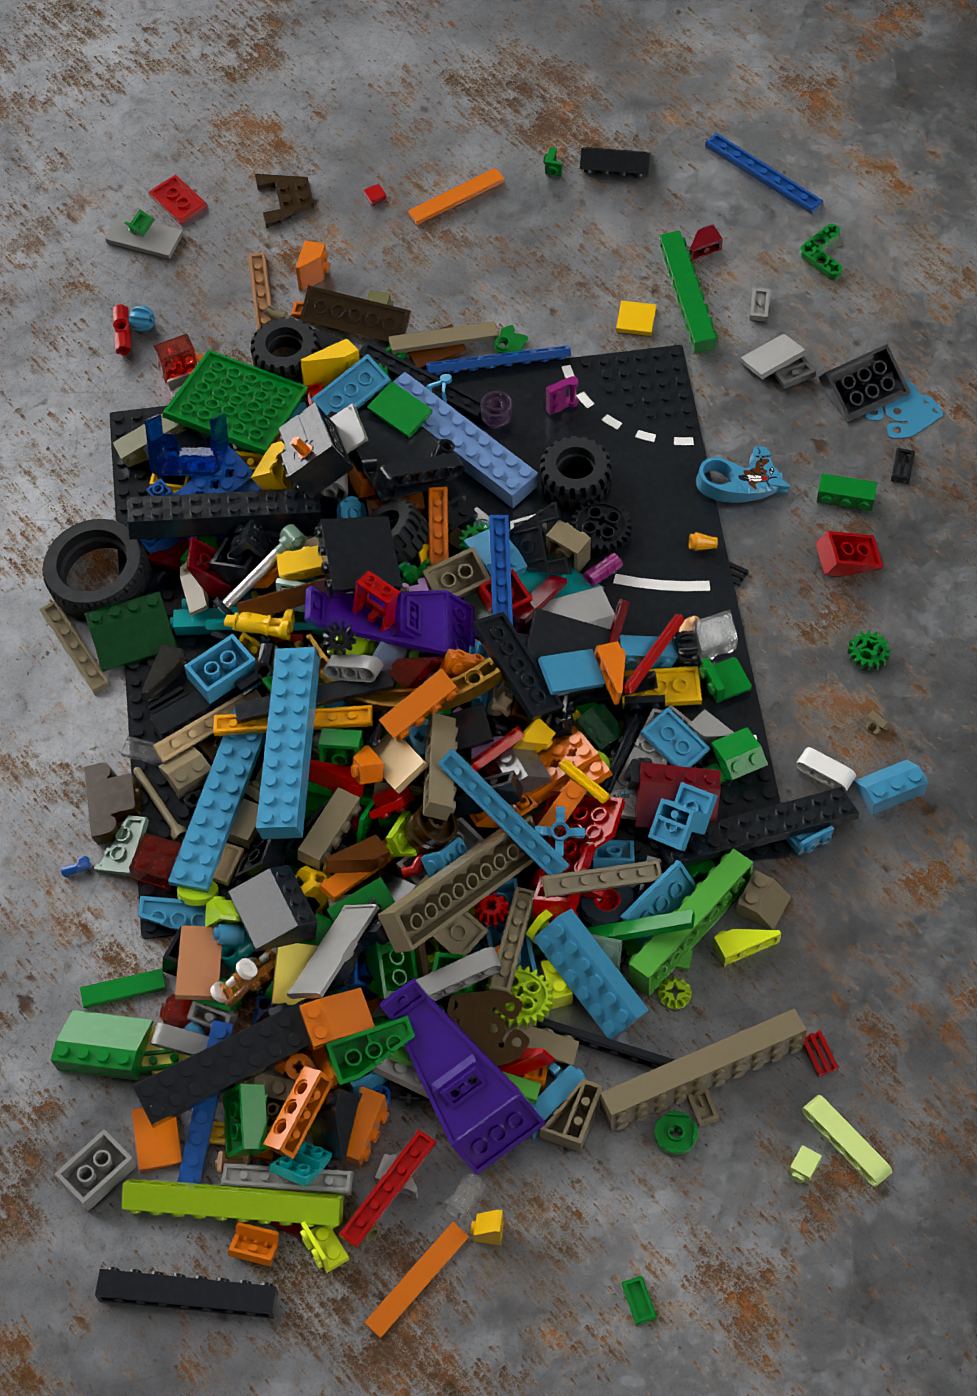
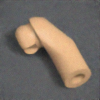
M697 616L685 619L679 628V632L694 630L700 624V619Z

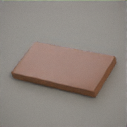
M181 926L175 999L215 1000L211 995L210 989L216 982L220 981L222 945H217V940H213L214 927Z

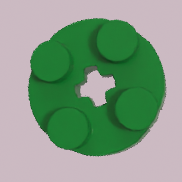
M671 1111L656 1122L654 1138L661 1151L670 1155H683L691 1152L697 1142L698 1128L696 1123L689 1118V1115L681 1111ZM676 1128L678 1129L679 1133H682V1135L678 1136V1138H674L673 1135L670 1134V1132H673Z

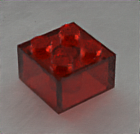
M188 334L153 345L158 368L165 383H168V379L192 372L198 364L195 349Z
M144 833L129 866L132 878L170 890L172 885L168 883V879L182 844Z

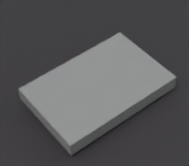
M782 334L742 356L740 360L753 373L764 379L805 356L806 350L787 335Z

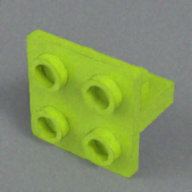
M410 811L402 812L386 836L388 842L386 847L390 850L389 857H412L418 853L405 837V825L412 816Z

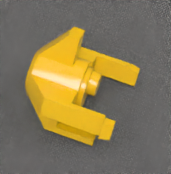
M304 866L300 868L295 877L297 881L301 878L304 882L301 886L304 895L315 898L320 904L315 915L318 912L322 914L329 902L328 896L319 887L331 875L330 873L325 874L322 871Z

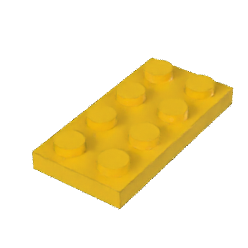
M698 666L650 669L649 671L655 670L658 688L625 695H665V706L701 704L702 697ZM625 670L624 677L632 675L635 670ZM622 696V707H623V709H624L625 696Z

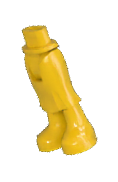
M287 609L282 618H271L270 615L266 616L250 612H242L240 615L239 613L226 615L224 627H232V630L244 633H258L267 637L270 635L283 640H290L294 629L295 611Z

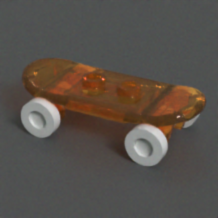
M277 948L265 950L266 952L258 958L241 959L236 964L237 971L232 974L230 979L226 982L218 981L211 987L212 997L220 1003H225L227 1007H232L249 989L254 991L262 982H266L275 973Z

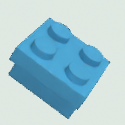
M681 782L675 801L661 798L648 837L685 851L691 832L705 835L718 796Z

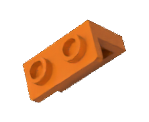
M237 1222L235 1236L228 1249V1256L271 1266L279 1247V1232Z

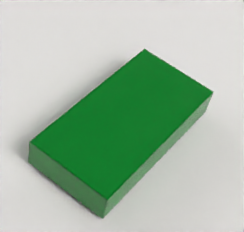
M643 1276L621 1282L635 1326L657 1320V1315Z

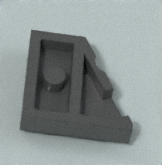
M804 356L775 373V379L783 389L816 377V370Z

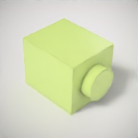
M802 1145L790 1167L789 1175L796 1182H804L808 1185L820 1164L822 1155Z

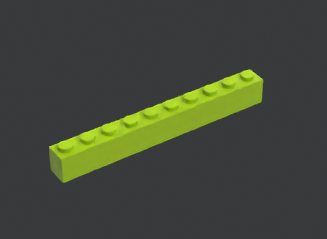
M127 1179L123 1182L122 1209L128 1210L129 1213L133 1214L150 1211L151 1215L171 1213L173 1217H183L185 1214L193 1215V1218L197 1219L214 1216L215 1220L236 1218L238 1222H248L249 1219L258 1220V1223L261 1224L278 1221L280 1225H292L293 1223L305 1221L308 1227H314V1224L323 1225V1228L326 1229L336 1228L343 1220L344 1195L142 1179Z

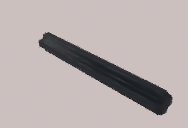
M632 715L609 768L612 776L605 779L601 786L609 794H611L641 726L643 719L641 715Z

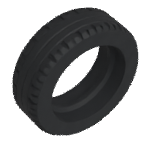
M91 519L69 527L52 542L44 557L42 575L44 583L55 603L68 615L81 620H87L85 616L87 612L141 597L149 582L150 562L140 539L129 540L128 526L115 520ZM102 548H112L126 554L127 562L122 573L106 587L94 591H78L67 585L66 580L71 567L86 553Z

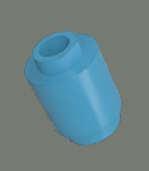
M218 924V927H214L213 940H217V945L237 946L238 943L243 944L244 927H239L238 924Z

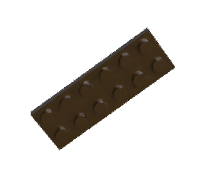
M308 285L300 320L389 343V336L406 334L412 311Z

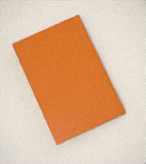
M143 1107L131 1109L140 1173L181 1165L182 1152L177 1116L153 1128Z

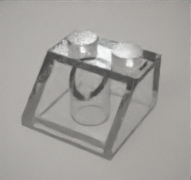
M730 610L693 622V632L696 635L698 644L697 654L700 660L707 657L713 659L717 655L730 653L737 649L738 637Z

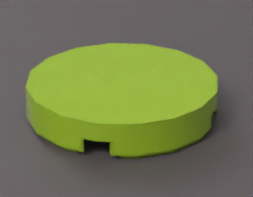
M213 880L208 893L183 887L177 888L178 899L180 901L183 900L189 906H204L206 902L219 895L218 885Z

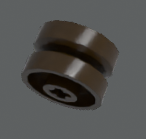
M422 804L406 822L405 837L409 844L422 854L440 851L456 835L458 829L457 819L452 813H450L447 821L424 816Z

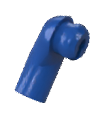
M81 856L77 863L61 867L63 877L88 870L91 865L89 857Z

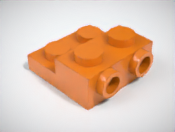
M448 649L438 671L442 668L449 678L452 679L485 660V657L480 654L466 653L459 649Z

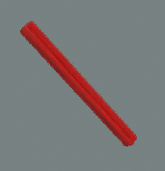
M676 614L627 680L623 686L625 694L631 695L636 690L684 623L682 615Z

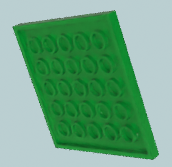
M208 349L163 411L162 418L264 456L269 446L280 435L279 428L289 421L305 397L308 386Z

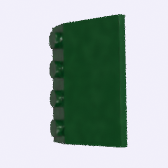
M160 592L85 613L102 672L177 650Z

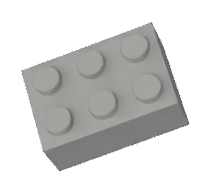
M103 1129L55 1173V1176L59 1183L88 1212L137 1166L133 1157Z

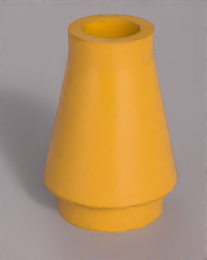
M697 532L689 536V549L699 551L717 548V537Z

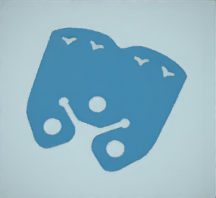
M906 379L905 381L909 389H911V393L885 405L886 415L894 421L908 422V424L889 423L887 425V433L891 438L911 437L943 416L940 406L931 397L919 394L916 386ZM882 407L876 409L878 411L877 415L867 413L865 418L881 420L884 417ZM899 408L901 413L898 415L894 414L893 410ZM899 427L901 432L894 433L893 428Z

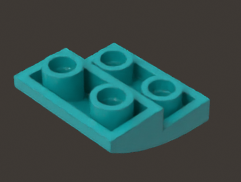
M303 1140L294 1159L281 1156L270 1164V1172L306 1187L325 1168L332 1157V1153Z

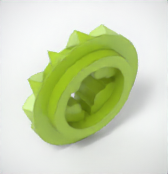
M675 976L670 979L666 978L659 986V1000L670 1009L683 1008L691 1000L692 991L690 985L683 978L679 979ZM674 986H676L677 991L681 992L677 994L676 1000L673 993H669L673 990Z

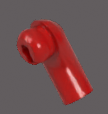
M418 853L411 866L401 868L403 878L419 875L423 872L425 867L420 858L424 854Z

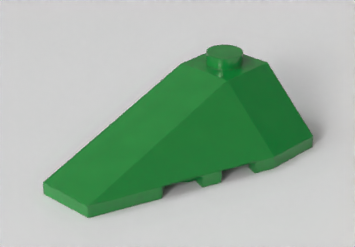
M408 1016L326 1043L324 1050L339 1085H343L362 1078L414 1038L415 1035Z

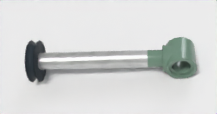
M290 524L282 529L279 539L280 543L223 600H220L217 596L215 600H212L222 613L234 615L231 608L277 563L276 555L282 554L285 551L300 550L304 547L307 538L295 525Z

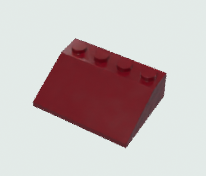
M641 762L640 782L635 793V828L651 829L661 798L675 801L681 782L718 796L709 822L717 821L721 771Z

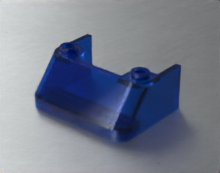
M161 414L144 420L149 464L152 473L155 475L212 476L221 470L229 445L226 414H220L210 419V447H178V441L174 434L163 433Z

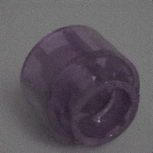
M492 391L484 395L481 400V418L483 422L493 428L507 425L513 415L510 396L501 391Z

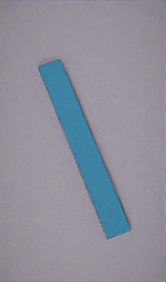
M453 748L438 762V765L548 875L561 874L570 866Z

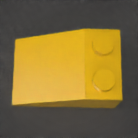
M344 339L301 359L303 385L322 382L323 387H327L359 361V350L348 339Z

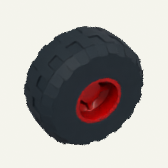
M631 886L606 889L603 899L587 898L581 893L576 912L585 927L621 922L623 920L620 916L637 900V896Z

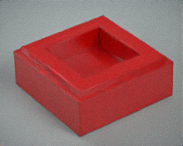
M379 183L363 189L364 195L371 205L387 199Z

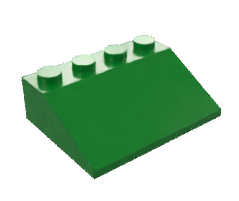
M73 1010L56 1039L50 1060L57 1070L138 1080L153 1020Z

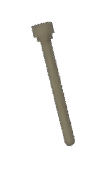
M135 767L133 770L134 774L170 826L171 837L176 843L182 842L187 832L186 828L177 824L141 768Z

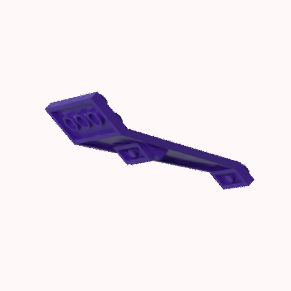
M312 585L306 589L305 621L319 629L327 630V625L333 627L334 621L338 623V626H340L342 621H345L344 627L351 625L352 628L349 632L355 631V637L385 642L445 657L448 649H459L469 653V646L475 647V633L470 626L475 621V607L448 590L400 592L398 594L394 619L396 622L382 633L380 631L383 622L382 616L375 622H369L368 614L372 609L366 605L356 614L352 612L355 593L334 594L333 598H329V594H325ZM370 594V599L385 608L384 602Z
M415 978L380 1003V1007L392 1021L408 1016L415 1037L404 1046L450 1145L475 1175L486 1169L546 1124L543 1117L520 1089L425 992ZM470 1077H475L472 1081L468 1080ZM452 1090H458L454 1094L451 1093Z

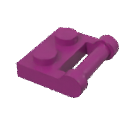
M571 376L546 387V411L549 415L560 412L566 407H576L578 405V398L576 397L577 377ZM566 388H569L568 397H566Z

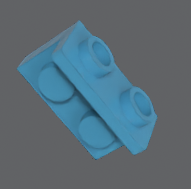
M831 825L827 828L787 838L786 841L798 855L804 852L809 853L817 845H824L831 840L834 827Z

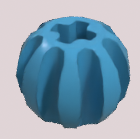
M136 306L133 308L129 315L131 327L138 332H147L152 329L155 322L153 311L147 306Z

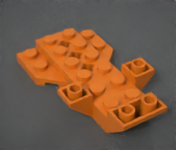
M572 726V735L551 739L553 741L552 745L546 751L542 749L537 753L552 781L529 793H524L521 802L513 805L509 804L520 816L531 811L549 797L559 796L569 780H573L559 767L564 759L569 760L597 784L612 776L611 770L600 758L599 753L575 726ZM496 761L484 767L489 776L501 774ZM485 811L469 815L477 827L501 828Z

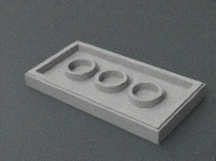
M119 214L105 238L106 243L170 259L183 236V230L153 222L144 237L139 233L134 235L127 230L129 227L124 224L125 221L131 223L134 217Z

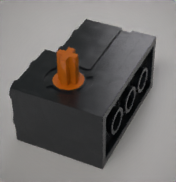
M316 403L310 405L303 410L302 414L295 416L279 428L281 433L280 439L285 445V452L281 456L283 459L282 465L287 471L286 476L291 483L295 482L297 484V488L303 495L306 493L310 499L353 469L336 424Z

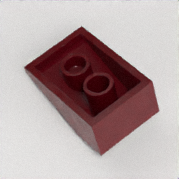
M191 537L186 568L209 596L215 599L217 596L220 600H223L236 586L230 585L210 567V562L217 550Z

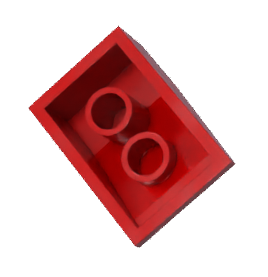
M827 531L815 543L824 574L827 576L841 577L884 568L874 535Z

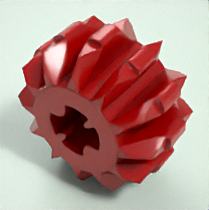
M496 891L493 893V896L489 894L474 905L476 909L474 916L478 917L480 923L485 922L487 928L490 923H493L495 927L498 926L497 922L504 924V917H508L509 914L507 910L509 908L508 902H505L503 895L498 897Z

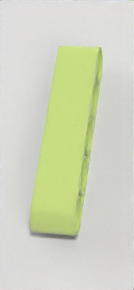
M817 1095L802 1108L805 1117L872 1186L877 1187L893 1173L890 1165L821 1095Z

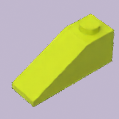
M753 929L724 930L717 933L714 937L713 947L723 965L726 966L779 943L781 932L780 930Z

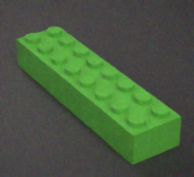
M735 849L729 854L726 853L721 858L720 864L709 871L707 878L696 885L693 894L686 896L681 903V907L677 911H673L679 912L693 909L695 912L693 929L654 935L651 940L647 939L642 946V950L638 954H633L628 962L629 983L650 997L676 968V965L695 947L744 892L753 875V862Z

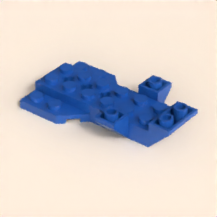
M223 440L194 461L191 481L174 494L161 478L146 489L150 496L263 490L251 478L254 472ZM199 536L140 539L148 552L151 553L169 549L182 538L190 542L191 537L198 538Z

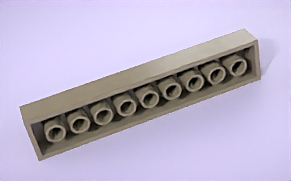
M523 816L522 818L535 830L536 825L532 816ZM502 828L498 829L378 914L395 953L412 951L533 863L534 860Z
M794 1008L601 1092L600 1110L611 1131L616 1128L621 1130L632 1121H642L648 1117V1114L655 1111L659 1113L673 1103L680 1104L687 1099V1094L701 1095L706 1091V1086L707 1088L712 1086L719 1087L728 1079L740 1078L746 1071L751 1069L754 1071L758 1070L769 1061L776 1062L785 1054L799 1052L804 1045L807 1030Z

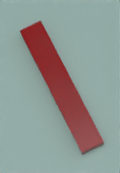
M418 1129L341 1230L339 1236L357 1249L437 1142Z

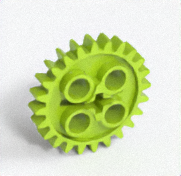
M519 965L515 972L512 983L514 986L511 987L510 994L522 1001L523 1007L518 1017L508 1019L496 1007L492 1008V1011L501 1016L504 1022L508 1021V1027L515 1023L517 1029H519L520 1024H524L525 1028H528L530 1022L536 1026L537 1020L543 1022L544 1016L549 1015L554 995H552L553 988L549 987V981H544V975L537 976L538 970L531 973L529 972L530 967L522 970L521 965ZM492 977L489 978V984H486L485 991L489 990ZM509 1002L505 1005L507 1011H513L515 1005Z

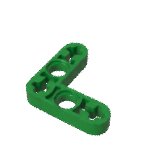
M836 224L825 226L802 244L800 249V257L831 280H837L841 277L842 266L823 251L839 239L840 227ZM823 240L825 243L817 244L816 241ZM823 259L826 262L821 264L818 263L817 260Z

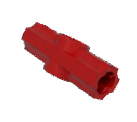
M118 304L113 308L115 349L117 354L125 356L132 352L128 306Z

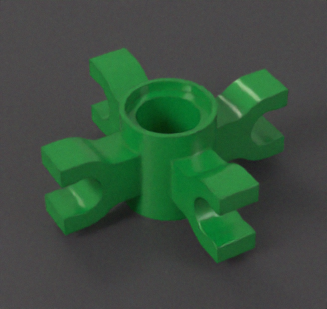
M429 559L423 561L418 568L415 565L408 566L406 562L398 565L402 570V587L403 583H407L409 587L417 585L418 579L425 577L422 571L432 565Z

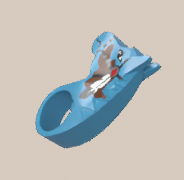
M756 446L753 449L749 460V468H744L720 457H711L702 462L696 478L697 488L702 494L714 500L730 503L759 500L774 493L787 494V489L790 488V485L782 480V472H779L773 466L771 453L763 446ZM709 471L719 472L728 479V483L714 484L706 479L704 473Z

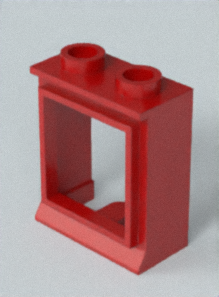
M368 571L356 582L352 612L356 614L366 605L372 609L368 614L369 622H375L380 616L383 617L380 631L384 633L396 622L394 619L400 591ZM370 594L384 602L385 608L370 599Z

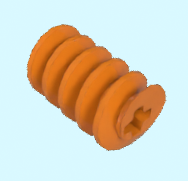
M301 1053L294 1054L287 1060L285 1071L291 1079L296 1081L304 1066L316 1069V1065L308 1056Z

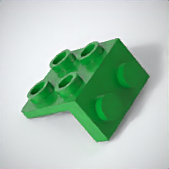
M709 657L701 659L700 676L705 680L709 693L713 695L717 703L751 690V683L737 658L733 657L714 665Z

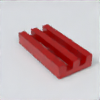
M821 1030L815 1034L811 1033L809 1036H805L803 1046L817 1076L820 1077L838 1070V1065ZM817 1038H818V1040H819V1042H820V1044H821V1046H822V1048H823V1050H824V1052H825V1054H826V1056H827V1059H828V1061H829L831 1067H829V1065H828V1063H827V1061H826V1059H825V1057H824V1055H823V1053H822V1051H821V1049H820V1047H819V1044H818V1042H817V1040H816ZM809 1041L812 1042L818 1054V1057L824 1067V1070H821L816 1060V1057L808 1043Z

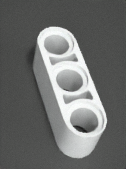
M810 747L804 750L795 764L797 769L832 789L842 787L845 793L856 777L855 772L849 767Z

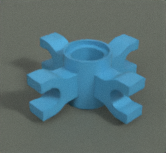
M557 806L556 822L552 827L535 826V831L541 837H551L555 842V851L563 858L564 842L567 838L584 839L585 828H569L564 822L565 806ZM560 827L565 830L566 834L563 837H558L554 834V830Z

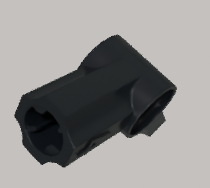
M270 643L261 644L255 669L234 682L244 697L263 686L262 679L273 675L275 654L278 646ZM261 671L269 672L265 677L259 675Z

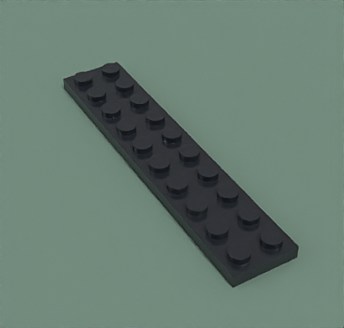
M840 787L709 822L705 835L691 832L685 851L656 840L655 843L669 867L676 860L681 861L684 866L724 856L733 849L739 852L827 828L831 825L834 826L859 819V812L843 788Z

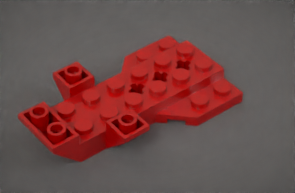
M558 796L548 798L541 820ZM584 796L565 823L569 828H585L584 839L567 838L564 842L563 859L570 866L563 873L589 870L595 850L615 837L626 803L623 798L609 797L605 803H601L594 796ZM561 828L556 836L563 837L566 834L565 830ZM544 837L548 844L555 850V842L550 841L549 839ZM541 867L533 873L528 889L535 891L532 899L534 921L546 909L553 914L548 921L550 923L570 909L578 917L576 908L581 893L546 898L541 878L548 874ZM606 889L582 894L587 898L603 899Z

